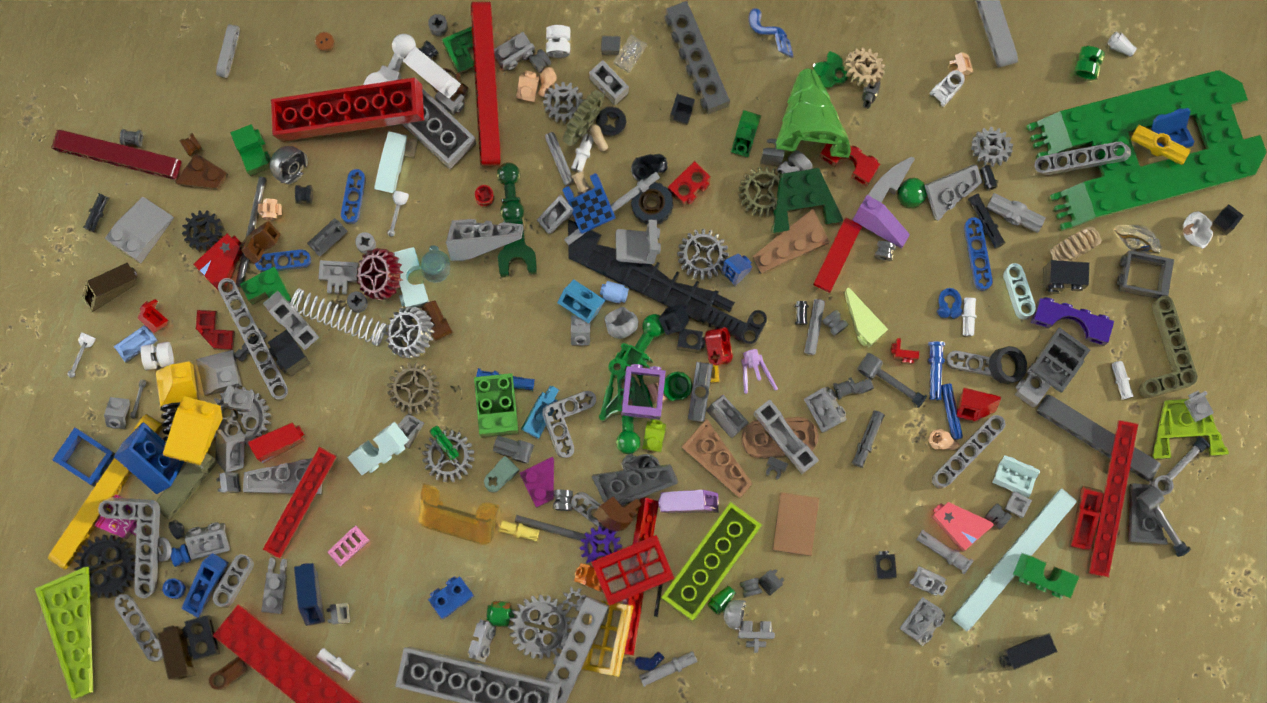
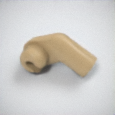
M595 124L590 126L587 133L592 136L601 152L605 151L608 145L603 138L600 127Z

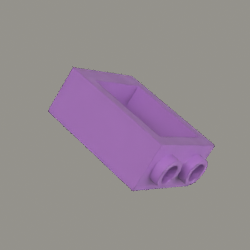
M631 364L630 367L627 366L621 415L660 420L666 371L661 370V367L651 366L650 369L642 368V365ZM631 374L659 377L656 408L628 405Z

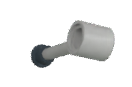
M1198 436L1196 438L1197 441L1193 444V448L1167 475L1154 478L1149 485L1159 489L1158 482L1160 481L1164 484L1165 489L1164 491L1159 489L1163 496L1169 494L1174 488L1172 480L1199 452L1202 453L1206 448L1210 447L1204 438Z

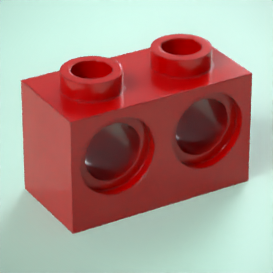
M694 161L668 186V191L683 207L687 203L690 205L697 198L696 194L700 190L704 192L710 186L711 176ZM698 175L702 178V181L694 182L692 177ZM681 188H685L689 193L681 195L678 191Z

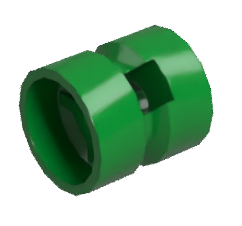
M1083 46L1078 57L1080 61L1076 63L1074 74L1083 79L1096 80L1101 69L1099 65L1102 64L1105 56L1104 51L1093 46Z

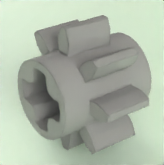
M570 587L571 592L569 594L563 593L567 597L563 604H569L568 610L575 607L576 611H579L577 607L581 599L585 598L586 595L579 594L581 592L580 588L576 592ZM575 594L576 597H580L577 600L578 604L574 605L573 602H569V599L572 598L571 595Z

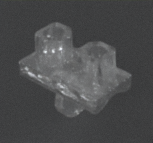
M631 34L613 61V64L630 73L647 47V44Z

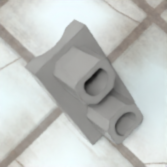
M920 566L914 574L915 577L910 581V584L936 596L938 594L942 596L947 589L944 577Z
M742 621L738 638L754 639V641H746V647H754V653H758L759 647H766V641H759V639L775 638V632H772L771 621H760V632H752L753 621Z

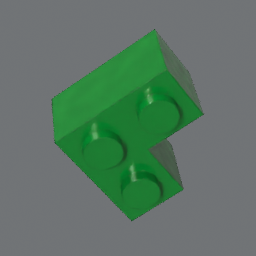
M250 124L230 132L249 176L270 169L269 162L271 156L268 151H264L263 145H265V141L259 129H254L253 125Z
M275 267L240 284L252 305L267 297L270 298L277 291L289 303L292 299Z

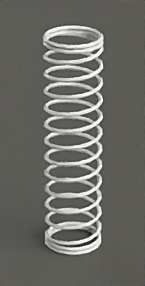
M300 288L295 291L290 302L297 312L298 305L304 295V290ZM311 293L307 295L303 309L298 312L300 314L303 311L304 317L310 314L311 320L317 317L318 323L322 320L324 325L330 323L331 328L337 326L339 331L344 328L346 334L350 331L352 336L358 334L359 339L365 336L366 342L372 339V344L376 346L381 343L387 328L386 323H382L378 329L380 321H378L372 336L367 340V333L373 321V318H371L366 332L360 338V330L366 319V315H364L358 331L353 335V328L359 317L358 312L352 327L346 332V325L352 314L351 309L345 324L339 329V323L345 312V307L342 308L337 323L332 326V320L337 312L338 304H336L329 322L325 323L326 315L332 304L331 301L327 305L323 318L319 321L318 316L324 305V298L319 305L317 314L312 318V310L315 307L318 296H315L309 313L305 315V308L310 300Z

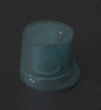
M430 246L429 252L422 257L421 271L425 279L436 283L445 280L449 275L450 260L447 254L439 250L438 246Z

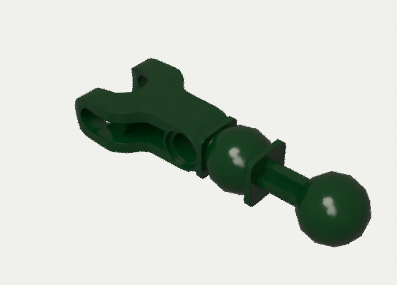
M509 162L499 166L496 175L498 181L504 185L505 199H501L500 214L504 223L523 224L524 207L521 204L520 197H516L515 187L521 173L517 165ZM524 229L521 239L505 245L498 254L501 278L508 277L509 266L512 261L517 259L523 260L526 263L529 274L534 275L537 273L536 255L534 250L525 243Z

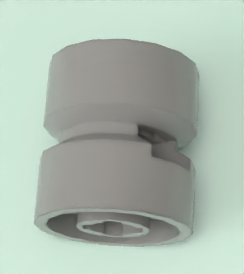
M795 150L788 157V162L784 161L777 168V172L787 173L811 169L813 166L804 154Z

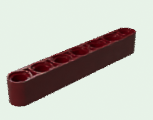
M56 130L51 146L53 150L171 180H177L182 163L181 160L64 130Z

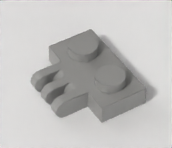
M320 260L318 279L319 281H328L327 293L331 294L332 286H335V294H339L340 287H343L342 294H347L348 282H358V277H356L358 270L356 268L359 267V263Z

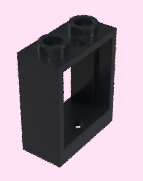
M1050 633L999 652L1000 657L998 659L1002 668H1006L1008 671L1015 670L1058 651Z

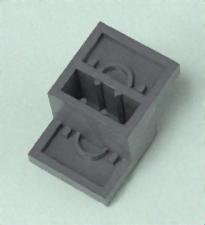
M1059 327L1036 358L1037 360L1030 371L1062 393L1085 362L1084 359L1090 352V349Z

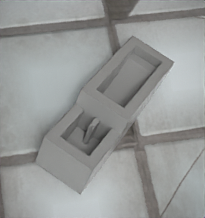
M910 157L891 168L874 185L868 195L881 203L887 192L895 195L915 158Z

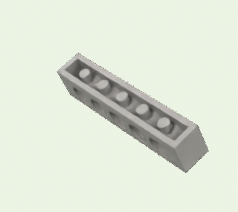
M589 596L585 600L581 599L577 610L580 612L577 618L573 617L569 628L572 630L569 636L565 635L561 646L564 648L561 654L557 653L553 664L556 666L553 672L549 671L546 680L561 683V693L556 703L567 702L609 608V605ZM584 614L592 615L593 622L591 624H586L583 621ZM576 632H582L585 635L583 642H578L575 639ZM568 650L576 652L577 658L575 660H570L567 657ZM560 668L568 670L569 676L567 678H562L559 675Z

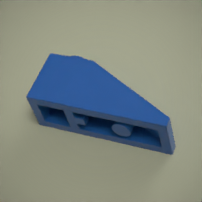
M739 253L729 257L724 261L722 274L736 286L751 271V261Z
M213 553L204 559L181 609L197 618L200 617L221 581L229 562Z

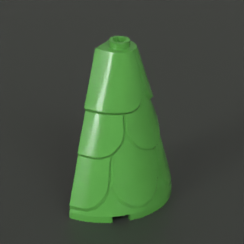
M811 69L802 70L794 82L787 101L788 106L782 119L783 123L776 141V149L795 151L800 141L804 140L833 144L830 148L831 156L849 158L851 153L850 142L830 101L827 90L816 71Z

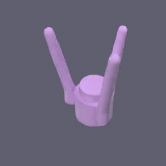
M757 349L744 352V359L741 360L744 393H748L747 365L749 368H754L758 380H761L758 366L761 365L774 390H778L762 359V355L758 354Z

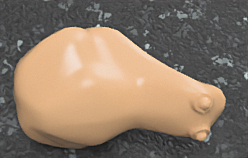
M546 67L541 71V88L538 94L542 97L557 80L553 68Z
M943 429L931 432L929 444L934 449L957 450L960 448V444Z

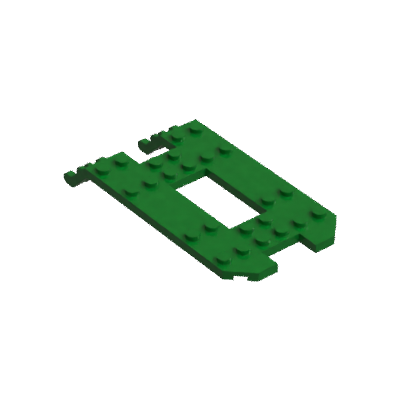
M1220 70L1062 110L1037 122L1027 124L1026 127L1029 132L1039 128L1042 130L1041 134H1035L1030 137L1031 142L1045 139L1044 141L1034 143L1033 148L1038 149L1046 145L1048 148L1046 152L1037 153V159L1041 156L1061 153L1073 147L1089 143L1092 146H1098L1113 142H1123L1131 150L1130 157L1125 161L1100 165L1099 169L1102 177L1082 182L1050 195L1052 202L1065 198L1066 204L1054 207L1055 212L1068 208V211L1057 214V219H1063L1067 216H1071L1072 219L1071 222L1060 224L1061 231L1075 228L1100 217L1256 175L1267 151L1261 135L1243 139L1232 106L1248 101L1242 82ZM1189 108L1191 111L1189 117L1195 116L1206 149L1190 153L1183 165L1167 159L1140 167L1129 133L1134 132L1138 125L1145 128L1152 127L1153 120L1161 114L1166 115L1177 109ZM1119 147L1117 149V156H1121L1124 154V147ZM1104 150L1098 153V160L1105 157L1106 153Z

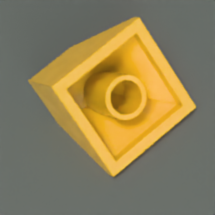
M190 361L168 365L155 371L160 407L169 403L181 402L183 396L199 400L195 367Z

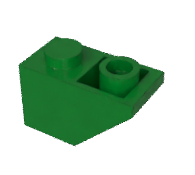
M743 110L731 149L732 153L749 158L761 115Z

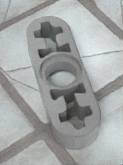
M231 24L227 26L216 69V75L219 77L227 78L229 75L239 37V26Z
M952 351L946 357V363L952 369L993 377L989 367H985L984 371L981 370L983 364L989 366L990 357L962 351ZM957 355V359L964 360V357H967L965 367L962 366L964 362H957L955 365L950 358ZM974 358L979 361L977 369L969 366L970 359Z
M584 492L575 494L571 500L572 507L599 527L601 525L602 530H605L606 528L591 514L592 509H598L601 504ZM583 498L584 504L578 505L577 499ZM589 504H592V506L588 509V511H585V509L587 508V506H588Z

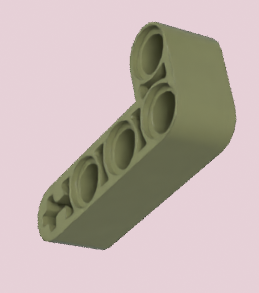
M206 453L201 466L188 462L177 475L171 487L167 488L157 499L156 502L160 506V513L168 520L171 519L212 471L218 461L209 453Z

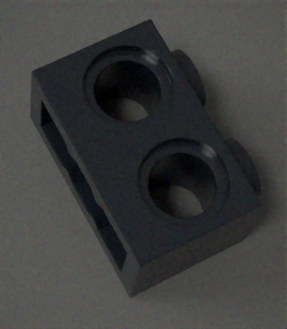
M206 615L184 621L183 632L185 638L189 639L190 645L187 648L189 656L193 657V660H201L220 654L217 639L213 636L215 630L211 616ZM198 623L202 625V632L200 634L194 632V627ZM204 642L207 645V650L205 653H200L198 647Z

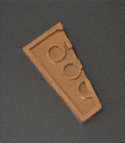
M814 209L789 227L790 231H784L753 255L752 258L760 274L829 244V240Z
M708 419L701 424L681 447L739 499L752 485V482L734 459Z

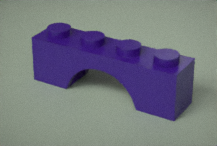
M1048 297L1040 298L1037 301L1031 320L1032 324L1049 329L1055 322L1068 319L1081 326L1086 341L1102 346L1109 342L1114 321L1109 320L1110 317L1102 314L1098 316L1093 315L1087 309H1074L1068 303H1055L1054 299Z

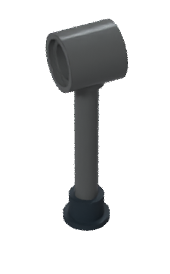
M867 353L857 368L862 375L872 380L877 375L911 398L912 402L918 405L917 408L923 404L927 395L924 396L919 392H914L883 371L881 367L884 363L875 355Z
M1151 486L1136 497V501L1146 513L1153 511L1175 545L1176 556L1181 557L1187 554L1191 548L1187 547L1185 542L1180 540L1159 507L1164 502V496L1159 489Z

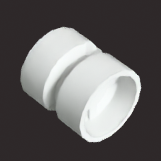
M564 25L548 26L546 28V39L548 40L546 43V55L555 58L569 56L570 43L568 41L570 40V28Z
M170 342L158 343L156 347L153 344L141 346V359L145 370L157 369L159 365L164 368L174 364Z

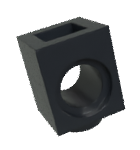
M683 304L666 308L658 318L666 335L682 331L690 321Z
M690 329L680 331L677 350L700 353V348L704 349L705 337H702L703 331ZM689 337H694L697 343L689 345L686 340Z
M879 551L878 555L873 556L875 580L897 578L895 554H890L889 551ZM881 560L889 562L888 570L881 569Z

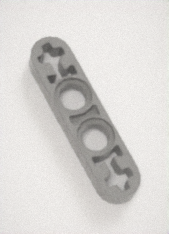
M119 595L115 600V607L145 656L150 661L162 660L163 655L159 639L136 602L129 595ZM121 600H129L127 606L129 607V609H133L134 607L135 610L130 611L125 615V612H128V610L126 609V607L120 606L122 604ZM133 614H137L140 617L137 625L130 623V617ZM144 630L150 633V638L146 642L140 639V634ZM153 641H155V643L152 644V646L154 649L160 650L158 652V657L151 656L153 650L149 646L146 648L145 645H149Z

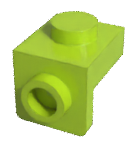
M659 420L647 421L642 449L661 452L666 429L665 423Z

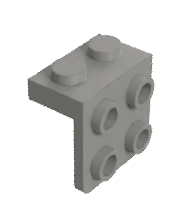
M649 219L646 231L616 230L617 261L654 264L656 255L660 254L661 243H658L657 240L660 237V228H657V220Z

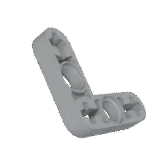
M582 391L548 404L543 408L542 415L558 456L568 458L573 455L574 445L564 418L593 407L596 403V396L592 391ZM585 394L591 397V400L588 401L589 404L587 402L578 403V400L585 398ZM567 401H572L574 404V409L571 412L565 409ZM550 408L552 410H556L554 418L555 420L559 419L560 422H556L551 425L550 422H553L554 420L552 416H548ZM557 425L563 428V434L559 437L554 434V428ZM566 437V440H563V443L565 446H569L567 454L565 452H561L563 445L562 442L557 443V440Z

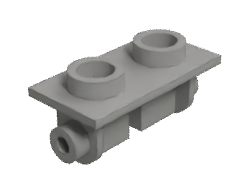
M480 620L476 624L473 636L478 637L479 641H471L468 651L469 658L485 662L490 653L489 647L495 636L496 626H492L490 622Z

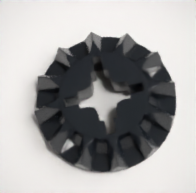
M606 107L597 115L596 124L600 127L603 135L612 137L613 135H619L624 130L626 117L619 108ZM607 116H609V118H611L612 120L616 119V121L614 122L615 128L611 124L606 125V123H608Z

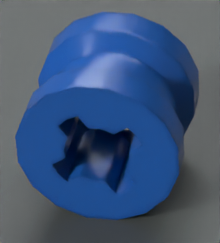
M182 544L179 548H171L170 557L175 567L180 566L183 562H191L186 544Z

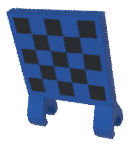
M596 173L590 176L595 188L574 197L573 191L569 186L563 188L568 204L573 208L572 213L581 234L616 218L601 180Z

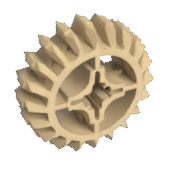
M1087 227L1061 241L1051 249L1050 253L1053 260L1073 261L1098 246L1102 240L1094 227Z

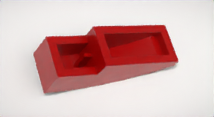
M1082 486L1072 533V547L1091 550L1100 516L1099 510L1104 494L1102 490Z

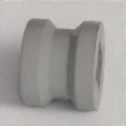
M363 232L356 237L355 244L361 253L367 254V251L376 248V242L370 233Z

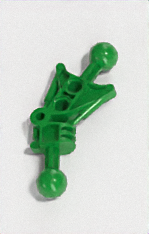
M648 315L643 320L642 329L644 332L635 347L622 343L620 353L618 352L615 358L610 361L608 366L611 373L608 386H606L602 409L599 415V419L602 422H605L611 416L621 414L624 392L622 384L625 382L627 366L630 367L631 364L642 365V368L649 369L650 367L646 363H653L652 359L644 352L653 338H657L665 332L658 319L661 315ZM636 374L641 386H639L635 377L631 375L630 382H632V386L629 389L628 400L632 401V406L653 408L647 384L643 380L644 375ZM615 377L617 378L618 393L612 399V394L614 390L613 382ZM622 415V432L616 439V446L620 452L629 455L639 449L641 441L638 434L634 432L633 417Z

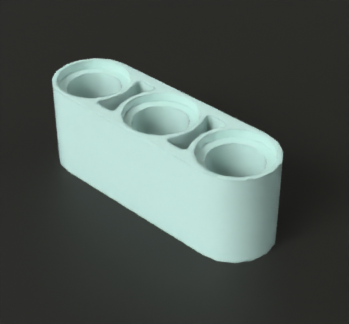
M1013 263L1004 271L1003 277L1016 316L1019 319L1025 320L1033 315L1036 307L1022 266ZM1009 270H1015L1018 277L1010 276ZM1015 288H1021L1024 294L1022 296L1016 294ZM1021 306H1027L1030 312L1028 314L1022 312Z

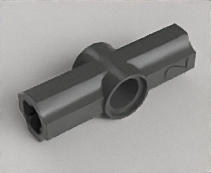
M696 362L688 413L689 420L702 422L705 420L713 364ZM697 387H704L706 394L698 397L695 394Z

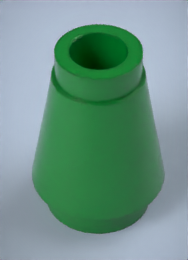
M727 586L709 599V608L717 615H720L721 612L724 613V609L732 601L736 592L730 586Z

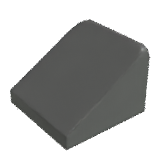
M602 36L601 55H620V36Z

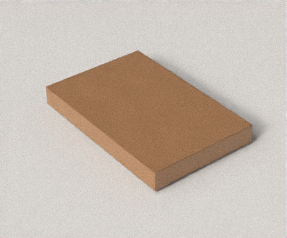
M780 493L773 551L812 556L819 498Z

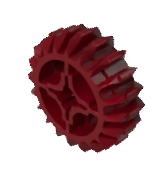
M375 248L367 251V254L362 255L363 260L358 261L360 267L356 268L358 270L356 277L359 278V281L356 284L361 285L360 291L364 292V295L371 299L384 300L390 298L397 293L396 289L400 288L399 282L403 280L400 278V274L404 273L400 270L402 264L398 263L399 258L395 256V253L387 249Z

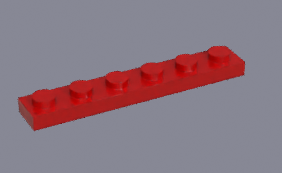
M322 447L318 448L263 550L279 559L282 557L337 455Z

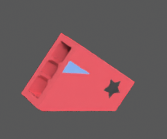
M949 502L945 505L940 503L933 509L935 513L931 516L962 552L994 526L992 522Z

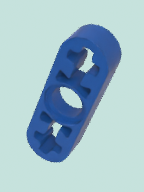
M359 169L350 171L347 178L341 210V217L347 224H354L359 219L366 182L364 173ZM356 174H359L361 180L357 181V187L360 189L354 187L355 181L352 177H356ZM351 192L359 194L358 199L354 202L348 199V195ZM347 204L357 206V208L352 207V213L355 216H351L350 219L345 215L350 212V207L346 206Z
M302 249L266 253L262 255L260 261L255 263V266L260 272H264L272 268L273 264H266V267L263 268L259 263H262L263 259L267 262H273L272 258L274 257L275 268L278 271L301 269L310 265L311 256L306 250ZM302 254L307 258L304 260V263L294 260L295 264L292 265L291 255H293L294 259H299ZM282 256L288 258V263L285 266L278 264V259Z

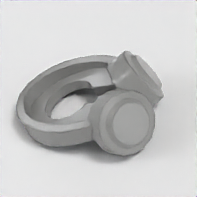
M159 536V546H163V555L158 548V561H167L171 556V545L166 538Z

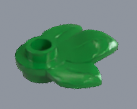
M828 52L827 62L813 64V69L820 76V80L825 88L832 87L835 84H843L848 80L846 76L848 71L844 70L843 60L834 52ZM841 73L843 77L838 78L836 74Z

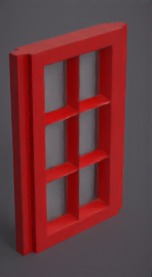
M657 535L591 562L609 606L675 579Z

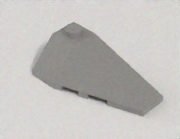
M476 219L453 220L446 240L451 261L472 259L522 238L523 224L502 222L499 225H494L492 221L477 223Z

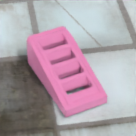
M355 525L328 551V554L341 567L370 540ZM354 534L361 540L359 543L352 537ZM348 539L355 545L354 548L346 542ZM343 544L350 551L348 554L341 548ZM337 549H338V550L340 551V553L344 556V558H343L342 560H341V558L335 553V551H336Z

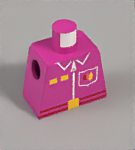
M117 494L114 496V498H123ZM109 504L106 509L109 512H113V506ZM126 504V511L133 513L132 506ZM101 516L95 524L96 527L128 539L131 534L137 535V520L104 518Z

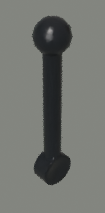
M663 584L658 586L654 617H658Z

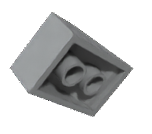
M142 197L115 223L105 239L141 264L174 217Z

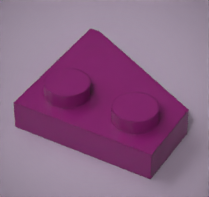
M553 457L519 473L536 508L554 500Z

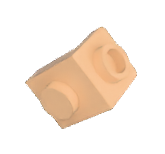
M532 71L521 73L516 98L535 102L540 76Z

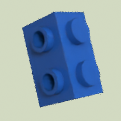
M460 576L458 578L452 577L446 582V587L442 590L437 588L430 594L431 598L428 601L441 619H445L475 597Z

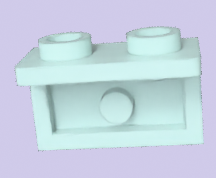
M1005 455L998 464L992 483L1029 498L1040 470Z

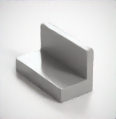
M219 429L216 430L215 459L218 461L217 463L224 472L243 468L245 437L242 433L226 437L222 430Z

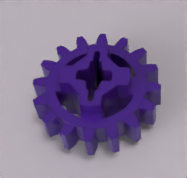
M599 525L597 531L592 527L591 534L586 531L585 536L587 539H581L584 545L580 546V550L585 551L581 556L588 557L587 564L597 560V556H607L622 548V544L617 543L621 538H615L614 536L616 531L610 533L607 528L602 530L601 525ZM603 534L606 535V537L598 538L595 535ZM611 541H612L613 544H614V551H613V552H612V550L610 549V544H609ZM589 542H590V544L592 545V550H593L591 553L589 552V549H588V543H589ZM602 543H604V544H605V546H604L605 551H604L603 549H601V550L599 551V550L597 549V548H598V544L601 545Z

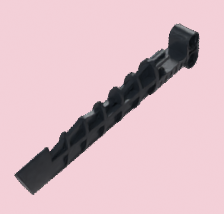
M568 220L569 236L579 229L577 223L572 220ZM593 230L587 231L568 245L569 259L668 307L683 304L688 317L703 324L707 322L709 327L713 325L716 327L715 329H728L730 336H735L734 339L742 342L745 346L751 347L756 345L766 326L767 316L763 311H753L747 323L714 308L713 305L731 312L735 302L719 295L717 290L711 291L698 288V281H696L694 286L676 282L680 274L678 271L671 280L658 270L659 262L654 267L652 264L617 261L616 248L599 245L598 242L602 235ZM759 315L763 317L764 321L761 324H755L753 318ZM751 332L755 335V339L747 341L744 338L745 334Z

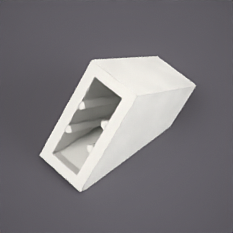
M416 47L403 60L404 63L449 99L461 85Z

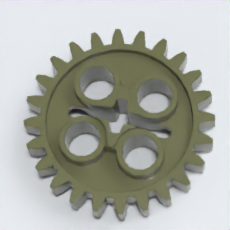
M594 90L590 96L588 95L581 102L578 109L574 112V116L567 124L563 142L573 146L577 140L586 134L601 110L600 107L605 97L603 93Z

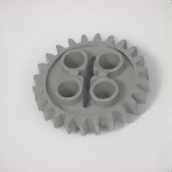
M257 393L254 395L251 412L237 410L242 416L241 422L246 430V434H243L241 424L236 420L238 419L236 411L231 409V415L224 418L223 411L228 408L222 399L215 398L216 405L221 406L223 418L218 430L221 429L226 437L233 436L229 434L230 428L237 426L238 432L236 434L242 433L245 437L244 445L246 444L250 448L249 441L262 436L263 431H269L265 428V425L271 424L270 421L266 420V418L271 417V414L265 412L269 409V406H263L266 400H259L261 395ZM255 419V427L248 428V421Z
M542 595L538 596V600L531 596V602L523 599L525 605L517 604L520 610H513L512 612L516 617L509 619L514 622V625L508 626V628L514 630L509 636L516 637L512 643H519L517 650L524 649V655H528L531 652V658H535L536 654H538L539 659L543 658V654L550 658V652L557 655L556 649L563 650L561 643L565 635L569 636L570 634L567 632V629H570L567 622L572 618L565 616L569 611L567 609L562 610L564 604L560 603L557 605L558 599L554 598L551 601V597L548 595L545 600ZM532 610H537L538 612L535 620H531L529 617ZM555 614L556 622L550 625L548 618ZM528 621L538 625L542 623L546 627L557 629V632L544 629L539 631L538 628L525 625L524 622ZM527 629H532L533 631L530 639H526L524 636ZM546 634H550L552 637L548 644L543 642V637Z

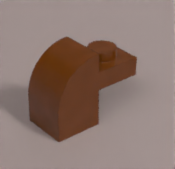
M267 221L241 243L243 246L242 252L246 258L255 264L260 261L264 251L277 243L281 234Z
M611 497L600 505L593 515L605 528L612 531H622L631 524L633 518L639 513L637 509L641 506V503L636 498L623 508L614 497Z

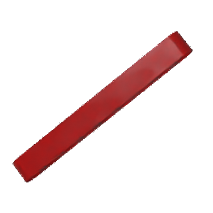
M471 2L480 165L494 166L500 165L501 156L491 2Z

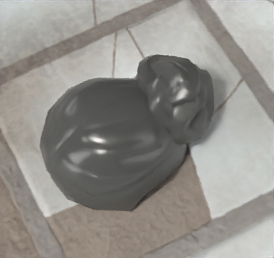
M629 454L623 459L621 466L623 470L660 466V463L651 454L639 456Z

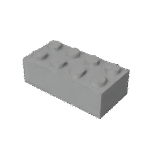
M422 88L424 121L404 123L402 125L443 164L451 169L476 144L475 137Z

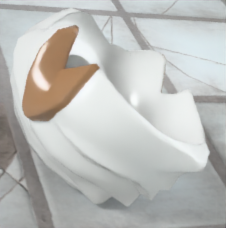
M1199 211L1191 213L1183 225V233L1186 240L1196 247L1205 248L1213 236V231L1211 230L1213 223Z

